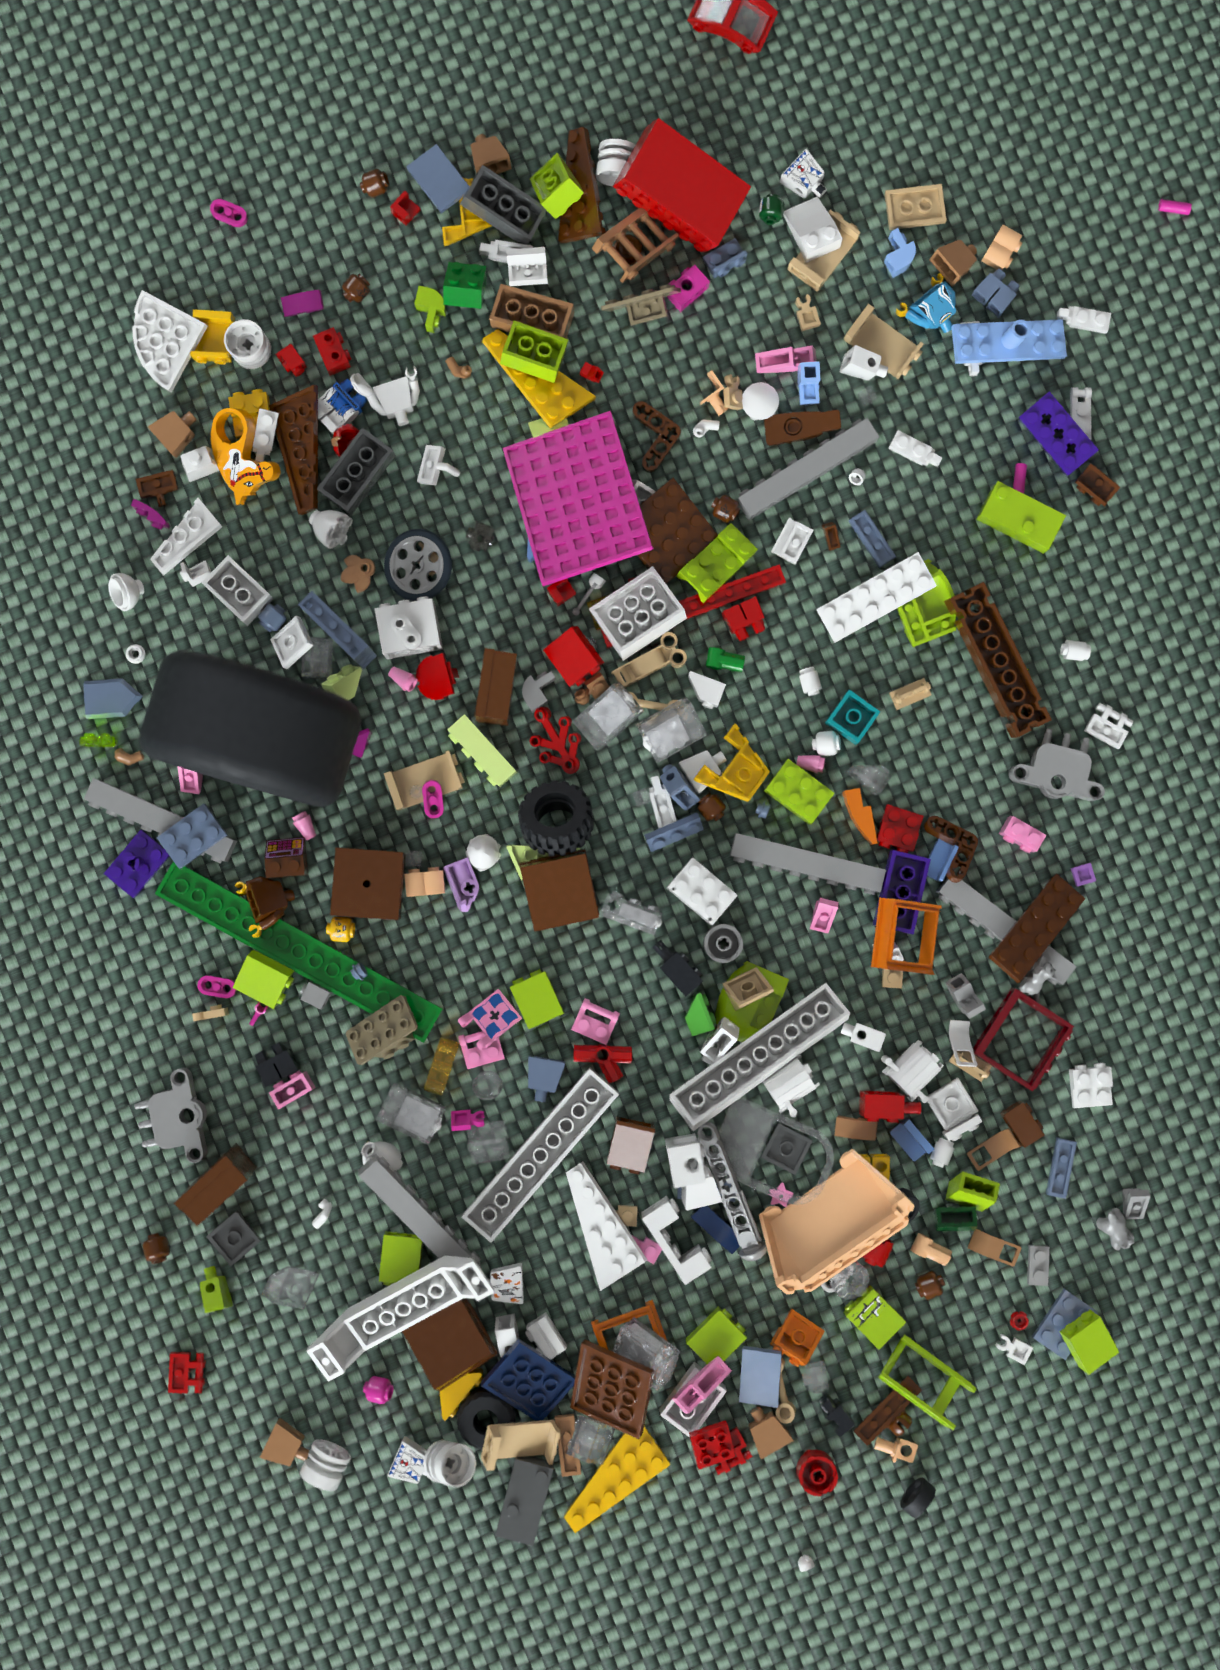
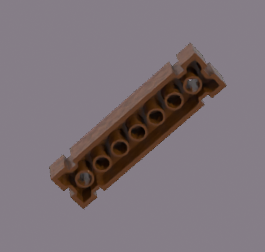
M985 582L978 583L965 590L966 595L962 592L945 600L944 602L950 614H956L958 618L954 623L1000 716L1006 717L1008 720L1005 726L1011 738H1017L1031 731L1030 726L1039 727L1051 721L1052 719L1046 707H1040L1038 703L1041 697L995 603L990 604L987 599L990 593ZM974 606L975 610L971 611L970 607ZM1021 709H1025L1024 715L1021 714Z

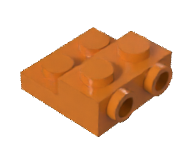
M792 1309L789 1311L782 1326L778 1328L770 1345L773 1346L772 1350L782 1351V1356L783 1354L790 1358L789 1362L794 1366L807 1365L825 1331Z

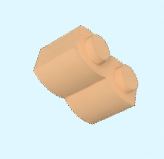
M1002 225L982 262L996 270L1008 269L1013 260L1010 256L1013 251L1018 252L1023 243L1020 241L1023 235Z
M439 867L428 868V872H420V869L408 870L409 873L404 874L406 897L446 893L444 871L439 870Z

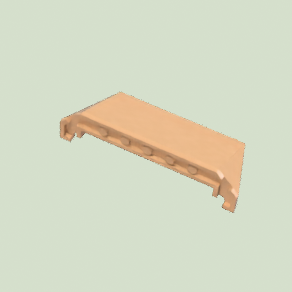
M854 1149L845 1152L840 1158L841 1169L787 1207L781 1209L778 1206H769L759 1214L775 1283L785 1294H794V1290L801 1289L804 1292L815 1290L908 1225L909 1212L913 1211L915 1206L913 1202Z

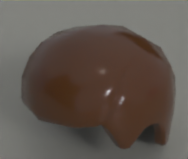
M626 234V238L641 254L642 246L639 239L631 234ZM615 241L614 248L629 265L635 264L637 261L620 241Z

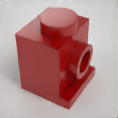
M291 343L275 354L280 363L282 362L286 371H291L295 377L300 376L305 371L304 369L307 368Z

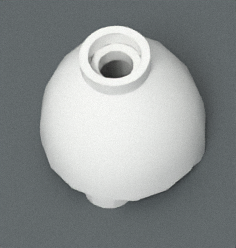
M316 510L309 519V523L313 525L316 537L329 549L336 547L338 544L343 545L346 542V534L353 522L352 518L348 517V515L334 510L321 512Z
M378 1141L368 1142L362 1147L363 1165L376 1154L379 1158L383 1157L390 1165L389 1168L393 1172L402 1167L403 1162L400 1150L393 1144Z

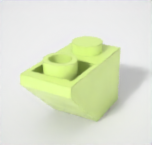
M346 665L341 668L342 671L328 676L327 680L321 684L323 689L349 701L355 697L362 669L358 666Z

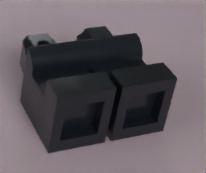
M281 1041L271 1046L275 1054L271 1059L266 1050L255 1054L258 1063L256 1068L265 1087L301 1069L298 1062L295 1061L291 1050H287Z
M825 1393L818 1399L821 1403L820 1406L823 1408L822 1412L825 1419L833 1420L831 1423L839 1437L855 1426L851 1415L837 1398L833 1400L828 1393Z

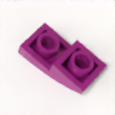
M319 289L281 297L284 317L312 313L324 309L322 294Z
M133 499L131 506L136 510L135 513L147 517V520L152 523V527L160 530L163 527L170 528V524L153 508Z

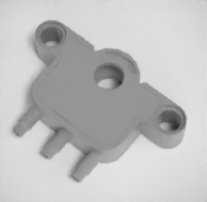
M1049 728L1046 729L1042 745L1034 750L1030 766L1019 764L1009 770V778L1013 782L1039 788L1040 792L1050 799L1071 796L1087 801H1095L1101 799L1105 793L1104 787L1101 784L1088 781L1092 763L1090 756L1087 754L1089 738L1083 739L1080 751L1069 748L1071 737L1069 733H1065L1061 746L1050 744L1052 729ZM1017 768L1022 770V778L1016 776L1015 771ZM1053 776H1057L1061 780V787L1059 789H1055L1051 784ZM1091 787L1097 790L1095 797L1090 794Z
M179 1068L171 1074V1090L157 1093L150 1100L135 1103L134 1107L135 1109L149 1108L151 1119L139 1122L138 1127H152L154 1138L143 1141L142 1147L158 1145L163 1149L184 1146L187 1160L197 1163L207 1155V1146L202 1126L207 1118V1110L205 1105L197 1099L191 1071L188 1068ZM179 1072L185 1074L184 1082L178 1080ZM186 1108L194 1112L193 1121L185 1119L184 1110ZM194 1148L200 1150L201 1155L199 1158L193 1155Z

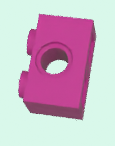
M696 265L691 268L687 267L681 273L679 279H674L669 283L671 286L675 285V287L681 288V293L666 297L682 312L709 288L710 281ZM688 284L691 286V289L684 290L682 285Z

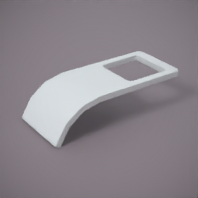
M950 1020L949 1038L957 1065L977 1067V1061L969 1037L970 1021ZM957 1051H969L973 1063L960 1062Z

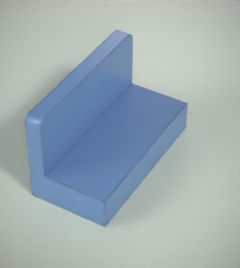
M937 839L929 855L931 861L927 876L938 882L943 881L959 846Z
M908 1118L903 1119L889 1132L913 1161L919 1159L924 1153L930 1154L934 1150Z

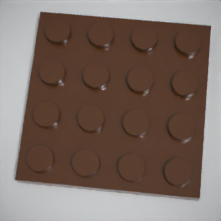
M674 477L640 504L653 550L638 554V556L648 569L653 566L665 584H667L687 563L702 552L718 534Z
M584 1340L581 1343L570 1408L640 1439L643 1435L655 1370L588 1340Z

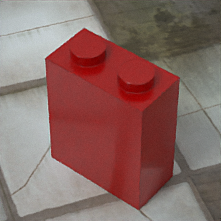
M578 626L569 628L543 649L569 687L574 685L579 687L587 681L585 677L589 674L593 676L601 670L599 666L604 663Z

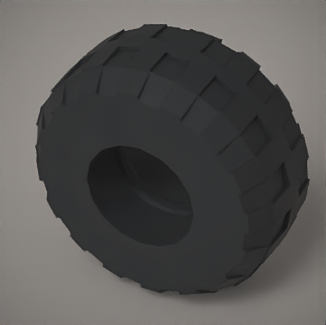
M478 1388L471 1392L462 1401L457 1414V1427L461 1437L467 1444L480 1450L483 1449L487 1427L478 1424L475 1419L476 1413L484 1409L494 1412L498 1419L496 1424L515 1423L516 1421L514 1407L485 1388Z

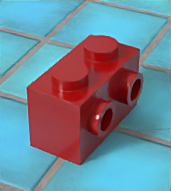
M334 327L313 335L330 376L351 368L349 361L352 359L348 350H343L341 344L345 342L340 332L336 333Z

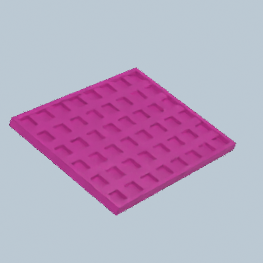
M611 411L503 448L543 586L653 550Z

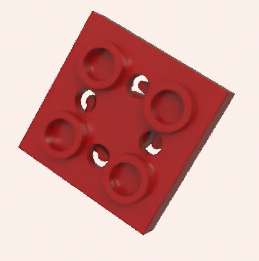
M726 1420L689 1432L696 1465L699 1470L735 1457Z

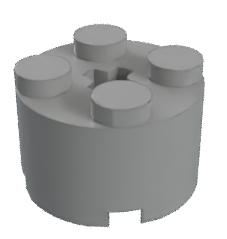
M718 924L706 932L703 939V947L707 956L719 963H728L740 955L743 949V939L739 931L733 926ZM725 938V942H728V945L721 949L718 941H722Z

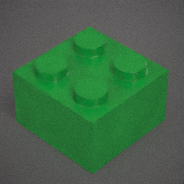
M448 262L443 285V305L481 309L486 289V266Z

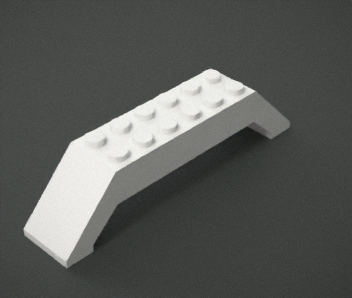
M445 1255L347 1308L307 1348V1353L326 1379L330 1381L345 1373V1370L369 1348L462 1298H475L479 1301L494 1293L495 1289L473 1258Z

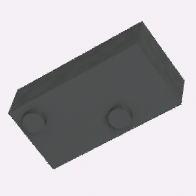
M484 165L476 173L460 202V205L519 244L525 245L532 239L547 211L538 201Z
M533 1456L515 1457L496 1529V1537L530 1546L534 1545L553 1473L554 1462L553 1465H549L547 1460Z

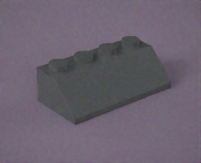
M362 428L317 490L342 511L352 516L396 455L393 449Z

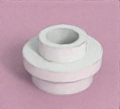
M133 644L127 648L126 658L131 663L138 664L144 660L145 650L142 646ZM138 651L139 656L134 658L133 653Z

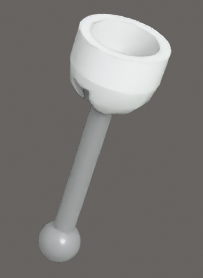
M595 573L591 575L589 579L591 587L577 608L573 609L574 615L580 614V609L594 589H600L606 582Z

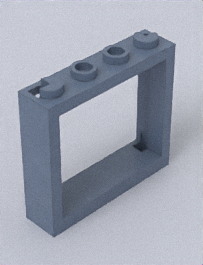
M313 591L298 604L363 669L377 656Z

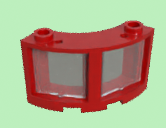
M696 0L687 21L693 26L695 31L724 37L739 46L743 52L751 54L761 51L778 11L765 0Z

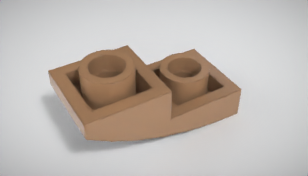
M838 1115L834 1136L875 1141L878 1122H870L861 1117L855 1119Z

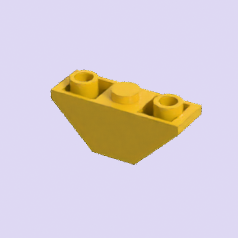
M476 1368L440 1391L442 1419L444 1421L448 1417L453 1418L458 1412L459 1408L457 1406L470 1394L469 1391L472 1387H478L483 1380V1369Z

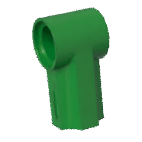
M709 647L705 667L742 673L745 656L729 653L720 648Z

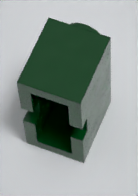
M976 1207L936 1208V1231H975L977 1228Z

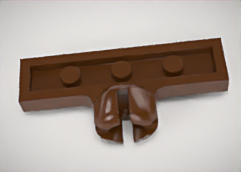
M908 1375L899 1383L915 1396L922 1391ZM893 1389L853 1430L854 1433L867 1446L886 1428L890 1429L896 1436L902 1435L905 1431L898 1422L900 1421L907 1429L912 1424V1418L905 1412V1408L910 1401Z

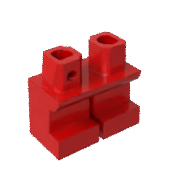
M756 596L722 612V616L727 622L731 634H735L739 642L749 638L746 630L747 627L752 626L755 634L765 631L763 622L765 617Z

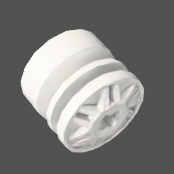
M607 139L599 144V162L596 167V178L600 183L613 186L635 144L622 139Z
M241 319L233 322L227 328L224 334L225 347L240 366L246 369H256L262 367L268 361L271 355V344L262 329L255 322Z
M317 1439L313 1441L312 1449L308 1453L310 1458L304 1461L300 1470V1476L314 1487L326 1491H335L338 1489L343 1477L341 1472L346 1470L351 1455L347 1450L335 1443Z
M439 1440L434 1442L425 1453L424 1471L433 1482L452 1487H461L467 1484L475 1473L476 1458L472 1449L467 1445Z

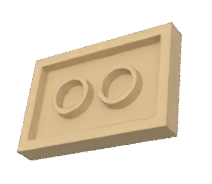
M942 184L886 190L884 193L889 230L945 224L947 221Z

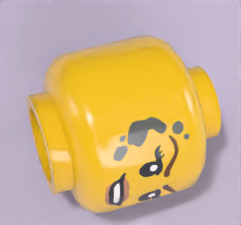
M333 917L331 923H327L326 934H330L332 941L349 942L355 935V923L349 917Z

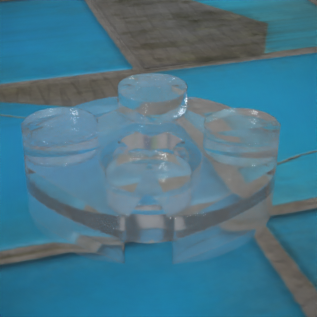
M857 1260L830 1278L831 1287L839 1297L844 1299H854L865 1295L869 1284L867 1269ZM850 1275H852V1282L848 1283L847 1281H845L846 1279H849Z

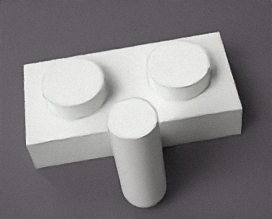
M426 445L417 482L436 486L440 470L447 471L455 477L460 475V471L448 463H442L445 448L442 446Z

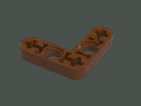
M639 401L633 406L634 418L659 435L642 459V468L646 472L652 473L658 469L678 441L681 429L676 423L649 404ZM642 407H644V412L647 415H649V413L652 412V414L648 418V421L645 420L647 418L645 414L641 413L640 415H638L637 408L641 409ZM654 417H659L662 420V424L658 427L653 426L651 420ZM668 429H669V430L675 429V430H676V431H675L676 436H675V435H672V436L669 438V442H668V441L666 440V438H667L668 435H669ZM663 443L667 449L665 452L660 453L656 450V445ZM655 454L657 456L653 463L655 466L647 467L646 460L650 461Z
M930 816L924 823L925 831L951 845L959 846L946 873L947 878L951 882L958 883L965 877L978 845V839L973 833L938 816ZM947 830H952L955 833V838L949 837ZM958 854H964L967 860L965 862L961 861L958 858ZM957 867H960L957 872L958 876H956L954 870Z

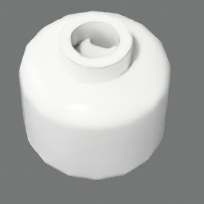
M835 731L818 732L816 739H812L813 750H817L818 755L821 756L836 755L838 750H841L840 735H837Z

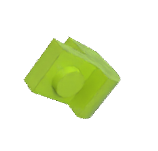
M418 286L414 303L416 310L428 313L425 327L427 332L434 333L435 328L439 327L440 316L438 315L446 317V307L443 305V298L439 292L432 288Z

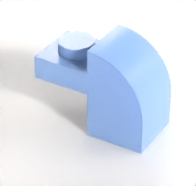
M898 228L891 231L888 238L895 251L887 254L884 260L892 278L905 272L910 267L916 253L914 241L906 244L907 239L904 233H900Z
M819 361L802 362L798 366L800 405L820 403Z

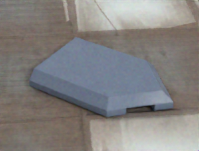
M123 678L84 681L83 684L86 719L126 717L132 707L143 697Z

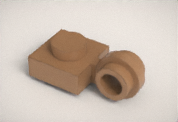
M600 672L584 682L587 689L578 690L575 693V701L580 705H585L590 701V695L597 699L611 689Z

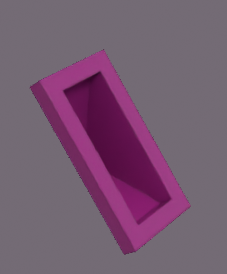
M369 728L359 732L352 755L362 758L372 735Z

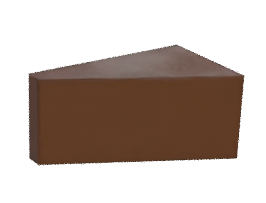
M830 522L821 525L829 551L840 548L836 524Z

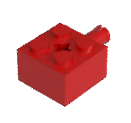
M860 1090L859 1114L870 1122H879V1118L886 1120V1122L897 1123L898 1119H904V1113L921 1114V1102H904L905 1096L899 1092Z

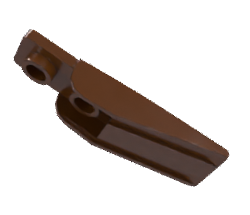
M839 410L775 414L768 419H764L766 444L768 446L809 440L821 436L823 432L839 430L842 427Z

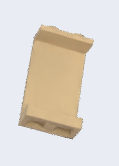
M831 209L828 213L841 234V247L807 263L800 252L796 258L794 257L790 261L788 271L817 292L856 243L861 233L856 225L853 223L849 224L840 213L833 212Z
M868 304L846 333L844 341L851 346L857 345L880 355V364L887 366V372L895 378L899 379L901 375L906 376L912 368L910 363L913 359L917 361L923 353L921 351L923 343L920 342L918 346L875 316L873 314L874 307Z
M446 751V754L395 772L389 771L384 773L396 810L399 811L422 803V787L428 780H436L440 783L442 795L462 789V783H465L462 773L457 772L456 765L459 764L456 755H451L450 751ZM430 786L428 790L430 792H434L436 788L434 786Z
M554 1420L488 1425L481 1460L487 1471L494 1470L496 1460L503 1458L544 1455L548 1464L553 1465L554 1456L557 1454L558 1440L561 1438L560 1429Z

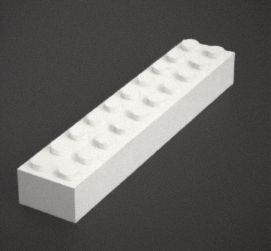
M825 983L671 1093V1103L692 1131H695L849 1019L850 1012L827 983Z
M589 1067L467 1208L462 1218L491 1243L616 1099L619 1092Z

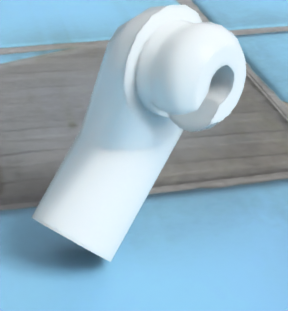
M701 420L694 427L693 434L701 438L708 430H719V421Z
M323 1199L320 1202L319 1208L322 1211L312 1221V1225L317 1229L324 1224L331 1212L332 1203H329L327 1199Z

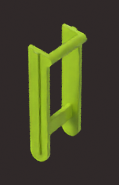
M905 1334L899 1340L878 1377L940 1424L951 1430H954L956 1425L945 1418L943 1414L959 1385L973 1393L977 1390L971 1382ZM906 1345L949 1376L933 1407H930L889 1377L891 1370Z

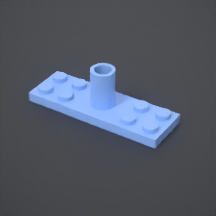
M1063 319L953 324L951 327L955 364L1050 360L1067 357Z

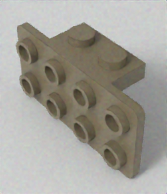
M668 284L659 287V291L645 290L641 292V296L631 294L624 296L622 301L616 299L606 301V305L601 306V310L614 311L627 307L631 326L668 316L664 297L681 293V288Z
M402 995L368 1016L346 1032V1037L357 1064L364 1065L374 1057L388 1059L393 1057L396 1051L408 1047L409 1043L415 1039L412 1032L417 1029V1023L406 997Z

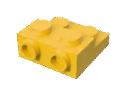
M261 389L252 390V394L244 395L243 392H235L233 397H228L230 408L247 411L253 417L255 425L257 424L259 409L270 410L269 396ZM233 413L231 417L233 418L235 437L241 438L244 431L243 422L237 414Z

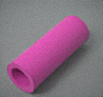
M1161 199L1158 211L1189 215L1192 204Z
M1017 463L1015 465L1013 489L1024 494L1027 464Z

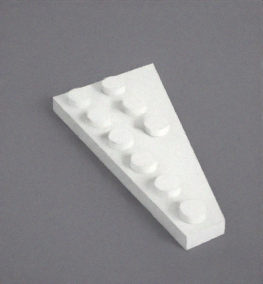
M582 1161L566 1172V1176L601 1291L645 1263L647 1258Z

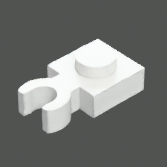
M1000 1334V1337L1005 1340V1344L999 1345L996 1343L995 1346L1001 1351L1008 1350L1006 1353L1007 1357L1025 1365L1033 1347L1015 1337L1010 1342L1006 1335Z

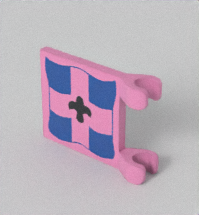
M497 989L475 1008L461 1016L458 1022L463 1028L472 1020L477 1023L486 1035V1037L477 1042L478 1048L484 1051L493 1041L519 1022L522 1017L502 992Z

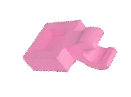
M632 1235L647 1261L654 1264L662 1251L659 1244L648 1237L641 1241Z

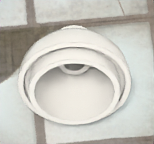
M115 573L109 580L108 587L111 599L116 607L122 611L134 608L140 595L144 594L142 582L139 579L134 580L127 574Z

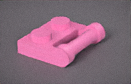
M585 998L571 1030L607 1045L620 1013L609 1011L591 1003L589 999ZM588 1009L611 1019L609 1024H606L584 1013Z
M483 1031L467 1036L464 1034L458 1036L467 1069L505 1059L499 1037L484 1051H481L478 1046L468 1049L467 1043L486 1037Z

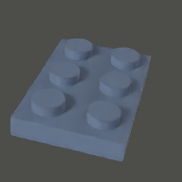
M202 804L159 835L157 839L177 867L182 869L228 834L207 805Z
M1063 1289L1032 1337L1066 1360L1071 1352L1059 1331L1089 1309L1096 1314L1098 1312L1066 1289Z

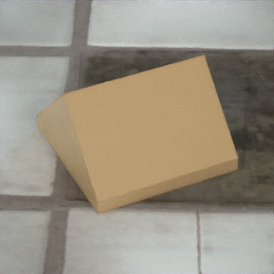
M757 967L723 983V987L735 1011L774 992L772 986Z

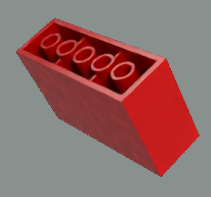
M659 118L644 129L612 186L619 195L628 197L636 207L646 210L651 218L660 220L665 228L674 230L682 240L689 241L696 250L704 253L719 245L751 188L749 184Z

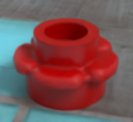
M1016 1311L1011 1314L1009 1322L1013 1328L1020 1331L1028 1326L1029 1319L1026 1313Z

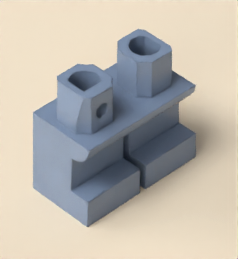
M1001 269L996 270L993 274L990 273L972 294L982 305L985 306L988 303L986 308L998 318L1013 301L1020 287L1013 280L1006 286L1002 282L1006 274Z

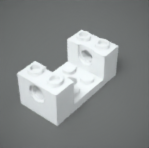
M695 1133L666 1138L665 1143L674 1188L706 1183L705 1177H709L707 1165L704 1162V1147L701 1145L700 1139L696 1138ZM698 1161L696 1167H690L691 1163Z
M665 1196L641 1212L642 1220L686 1285L709 1270L712 1259L705 1247L701 1248L699 1244L683 1255H680L681 1252L675 1243L671 1245L669 1242L671 1241L670 1235L665 1227L679 1218L678 1212L680 1210L673 1198L669 1199L668 1196Z

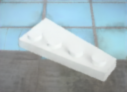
M198 497L194 501L195 504L191 510L184 514V519L171 531L172 534L168 540H164L150 559L163 575L222 528V525Z

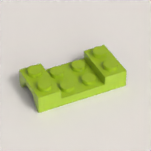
M730 523L702 552L687 563L676 577L689 582L698 591L700 600L704 603L752 558L758 549Z

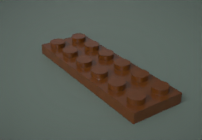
M1057 873L1054 874L988 958L1017 983L1021 982L1085 898Z

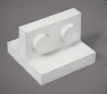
M545 247L507 249L510 286L548 284Z

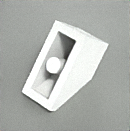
M690 671L688 675L689 681L698 700L702 702V706L709 709L717 708L726 684Z

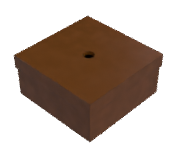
M485 648L475 712L477 723L508 726L517 668V654Z
M335 847L330 915L388 920L401 919L406 854L404 852Z
M585 848L573 853L567 852L564 856L556 854L555 857L547 856L519 863L534 932L599 918L600 914Z
M236 1143L197 1178L174 1204L198 1226L250 1178L257 1166Z
M462 1298L402 1331L434 1390H444L499 1354L468 1298Z

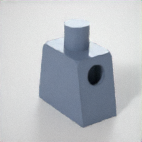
M668 764L662 769L664 774L660 776L661 781L671 798L685 811L700 801L699 796L688 779L676 766L673 767L671 764Z
M529 1055L528 1088L536 1089L535 1101L546 1102L547 1092L555 1093L565 1061Z

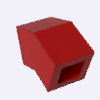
M587 362L584 363L580 371V376L596 383L600 382L604 374L599 367Z

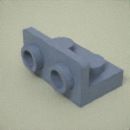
M736 238L703 256L702 260L713 278L723 277L733 267L738 268L746 262L748 253L746 250H742Z

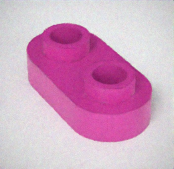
M216 199L210 205L213 217L234 227H243L247 223V213L238 205L223 199ZM224 209L223 213H218V211ZM237 216H241L240 220H235Z
M428 780L422 787L424 811L428 817L435 819L440 817L444 811L442 788L438 781ZM430 786H434L436 790L434 792H430L428 788ZM436 805L438 809L433 811L430 807Z
M207 975L201 977L197 984L198 990L204 995L230 998L237 992L236 989L232 988L235 982L227 978ZM208 981L212 984L210 989L206 987ZM226 985H229L231 987V990L229 992L225 991Z

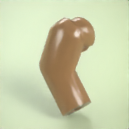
M450 357L445 361L453 376L464 379L470 377L472 369L469 365H466V367L458 366L454 357Z
M122 748L115 750V759L125 765H132L144 760L141 751L130 755Z

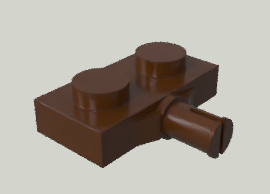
M173 470L136 479L140 498L156 497L158 507L166 506L164 498L166 493L179 490Z

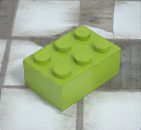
M514 320L502 351L500 364L555 383L566 352L568 339Z
M790 759L785 761L764 789L765 793L808 825L815 821L835 794Z

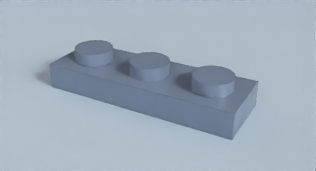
M694 813L644 836L650 851L653 852L704 829L698 813Z

